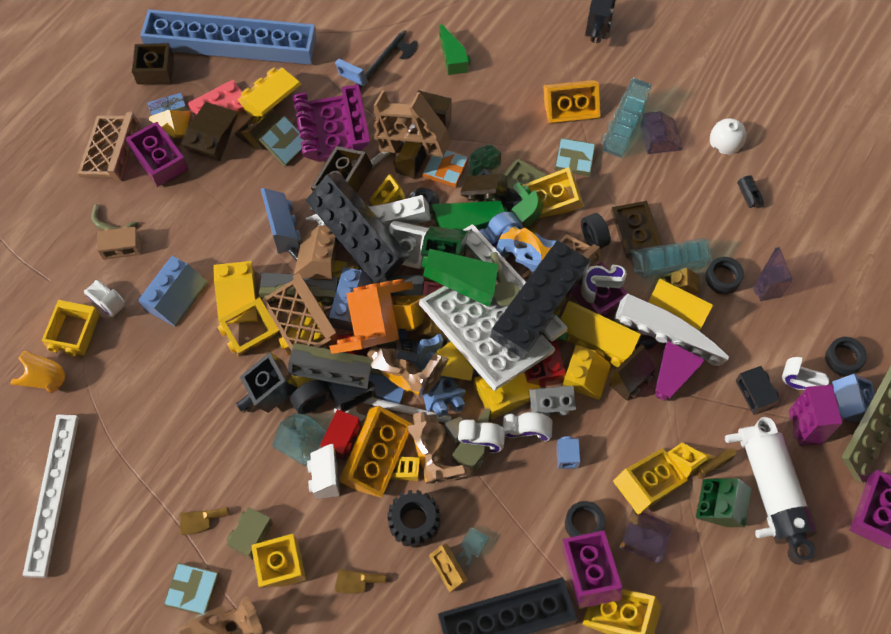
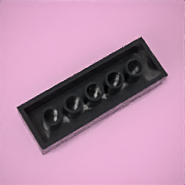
M340 173L327 174L307 198L306 202L374 283L388 281L410 256Z
M557 240L492 327L490 338L524 359L586 273L591 260Z
M563 577L438 613L442 634H543L574 625L577 621Z

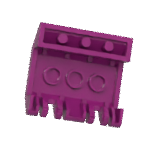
M359 84L341 87L343 96L308 101L307 92L293 96L295 109L299 111L296 113L300 138L304 140L301 142V147L305 158L323 162L328 160L336 146L362 151L370 144Z

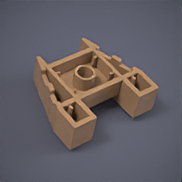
M382 90L374 104V115L376 117L374 122V128H376L374 139L379 151L396 153L401 141L422 142L427 156L444 157L451 143L447 128L423 95L417 92L411 104H395L389 102L385 90Z

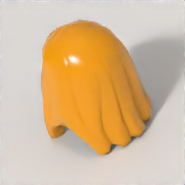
M25 350L18 358L23 363L25 372L20 378L12 379L10 382L11 385L43 388L48 393H54L63 384L65 372L57 362Z

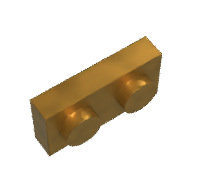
M447 543L442 544L429 555L449 593L455 591L468 581Z

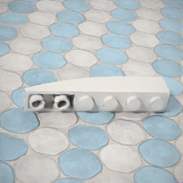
M423 195L370 208L387 230H389L390 224L394 221L417 224L431 220L429 205ZM322 220L318 221V226L326 225Z
M627 294L620 301L614 321L619 322L621 325L633 328L642 335H649L658 342L667 343L669 341L708 361L711 365L720 366L728 361L729 356L714 342L679 317L630 294Z

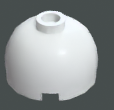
M732 118L723 119L716 123L710 133L711 146L719 149V152L722 154H736L743 148L747 132L740 121Z

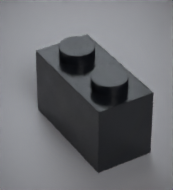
M762 366L740 373L735 380L753 415L774 408L780 401L778 391L773 388L769 374L763 370Z

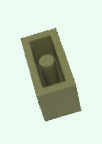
M248 507L246 512L243 511L239 516V524L236 529L232 530L228 535L227 545L231 550L253 560L251 545L263 542L273 522L270 517Z

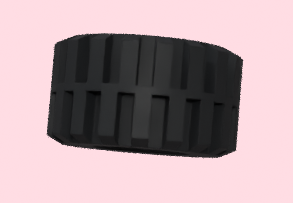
M408 490L406 495L402 492L399 494L400 498L395 497L393 505L390 504L387 518L392 536H395V540L398 543L402 542L403 546L407 547L408 544L411 545V548H416V545L419 544L420 547L425 546V542L430 543L432 537H436L438 534V529L440 528L439 506L436 505L435 499H430V495L426 492L424 495L420 490H417L416 493ZM409 510H420L426 515V522L419 528H408L402 523L403 515Z

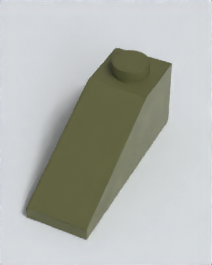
M486 408L476 423H488L490 409ZM461 442L452 454V461L457 465L470 467L473 474L475 470L479 471L485 462L483 460L485 446Z

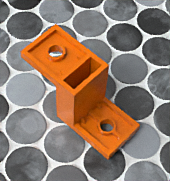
M404 279L393 280V283L392 281L367 285L366 289L365 286L353 288L354 292L346 293L354 336L350 337V341L349 338L337 340L336 345L330 346L331 354L364 349L399 340L390 293L413 289L412 281L404 282Z

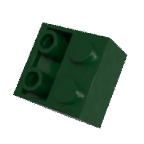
M430 226L424 236L421 249L422 258L428 256L429 249L463 256L468 231Z
M739 478L703 479L696 518L724 527H745L752 488Z

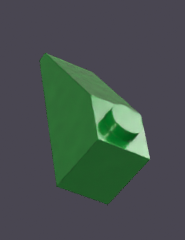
M439 24V37L448 75L468 73V65H471L470 55L466 54L465 47L443 24Z

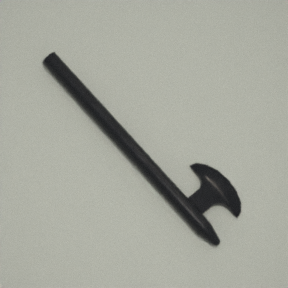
M403 30L395 37L366 71L367 81L396 47L403 52L399 59H407L414 54L417 49V41L414 40L410 44L402 41L407 32L406 30Z

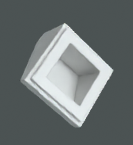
M461 417L444 424L447 433L455 444L459 442V425L463 421Z

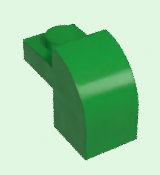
M518 182L513 188L523 200L513 207L512 210L526 227H529L540 217L543 210V202L535 190L531 192L526 185L522 187Z

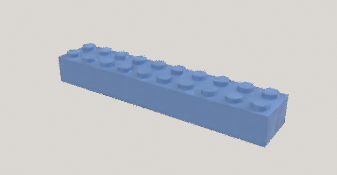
M149 9L140 35L143 44L169 43L172 52L310 65L312 64L317 40L315 24Z

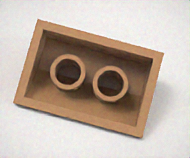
M319 225L302 239L294 275L300 273L303 278L332 280L339 241L326 225Z

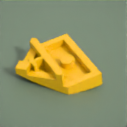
M451 341L437 350L435 354L449 359L441 376L465 380L472 379L473 366Z

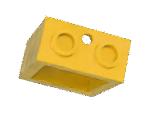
M260 297L218 320L220 324L217 326L223 337L227 336L230 341L227 343L232 353L236 352L238 356L279 334L278 327ZM255 308L268 331L239 346L226 323Z
M58 300L42 338L43 344L47 347V350L54 353L61 351L70 356H85L100 314L93 306ZM66 316L86 320L77 345L56 341Z

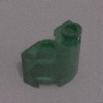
M490 144L476 149L469 156V176L478 175L483 167L491 171L501 165L502 152Z

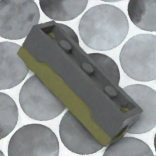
M262 273L259 290L261 299L294 280V274ZM332 276V280L303 278L317 302L321 301L322 306H332L339 284L338 276ZM295 287L287 291L286 297H295ZM275 298L268 303L280 302V299ZM284 300V303L292 305L293 301Z
M294 343L288 364V374L367 389L373 360L364 355L346 352L331 354V351L326 348Z

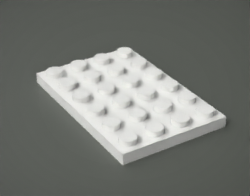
M444 286L422 298L419 302L423 310L494 391L555 351V348L542 334L524 359L491 339L492 327L507 308L497 304L494 299H492L490 307L485 306Z

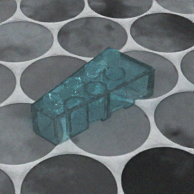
M633 77L631 78L628 88L621 98L620 106L615 110L614 120H611L608 125V134L604 133L601 141L603 143L602 151L620 158L623 157L646 107L652 84Z
M705 238L631 251L634 273L639 274L641 277L668 273L672 270H681L690 266L702 267L706 263L712 262L709 239Z

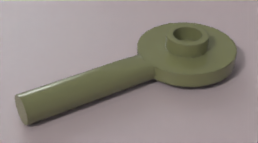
M493 252L490 256L492 262L498 264L497 278L499 282L495 286L493 299L497 304L508 307L520 289L515 283L506 281L498 253Z

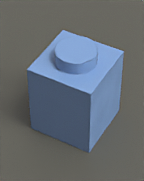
M570 436L558 439L556 445L558 469H578L580 464L579 439H573Z

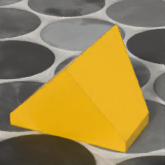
M167 110L150 116L149 120L153 123L157 121L163 130L172 137L184 138L191 112Z
M389 174L369 201L375 206L406 198L401 186L392 174Z
M680 443L667 452L686 478L694 474L701 465L715 457L695 450L684 443Z

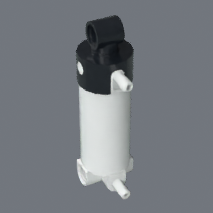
M763 417L755 426L740 428L738 433L726 435L725 441L726 443L740 441L742 448L745 447L768 516L769 528L756 530V537L773 536L776 544L788 543L789 549L787 554L789 560L796 565H803L812 559L815 554V547L807 538L817 534V529L810 509L806 504L783 434L777 431L772 419ZM797 548H801L804 551L805 556H801L798 553Z

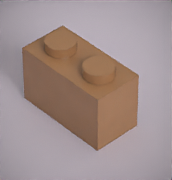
M127 226L120 229L97 231L98 252L103 260L140 255V236L135 227Z

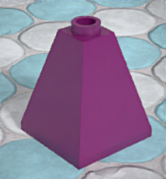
M668 341L662 356L655 396L663 401L669 400L699 370L704 359Z

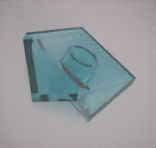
M294 413L280 422L272 447L306 467L307 461L311 459V453L317 451L326 431L311 417Z

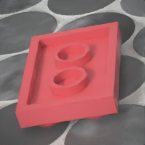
M234 80L188 103L195 116L205 102L235 110L239 113L245 110L237 100L242 96V91Z

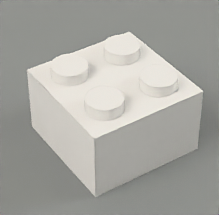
M394 221L390 224L389 232L410 255L402 265L421 268L423 261L421 249L424 236L429 228L400 221Z

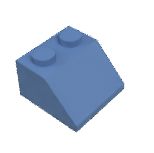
M856 374L832 381L841 418L849 422H860L875 396L872 382Z

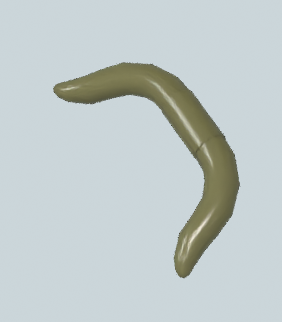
M94 204L91 219L96 227L101 230L120 229L101 222L98 219L99 207L97 204ZM130 222L124 227H135L139 222Z

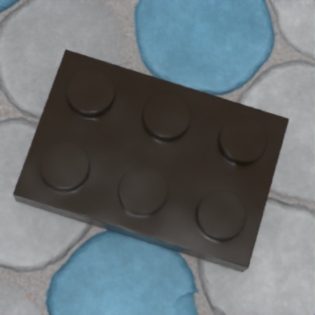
M647 201L612 207L611 213L626 258L662 251L663 245Z

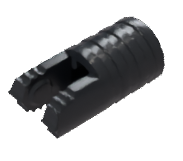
M747 175L739 179L737 184L748 207L752 208L755 205L757 208L764 207V200L753 176Z

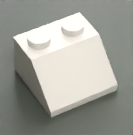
M330 444L312 452L311 460L307 461L308 473H312V480L308 482L309 492H313L315 499L340 496L337 456L334 445Z

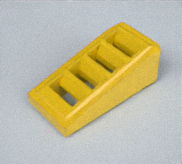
M399 457L396 463V473H392L390 479L418 481L420 458ZM401 465H405L404 473H400ZM409 465H413L412 473H408Z

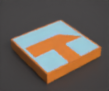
M450 150L446 151L444 157L430 156L422 177L456 188L469 157Z

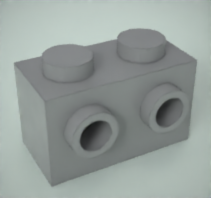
M574 386L529 389L531 412L550 416V412H557V415H567L570 410H576Z

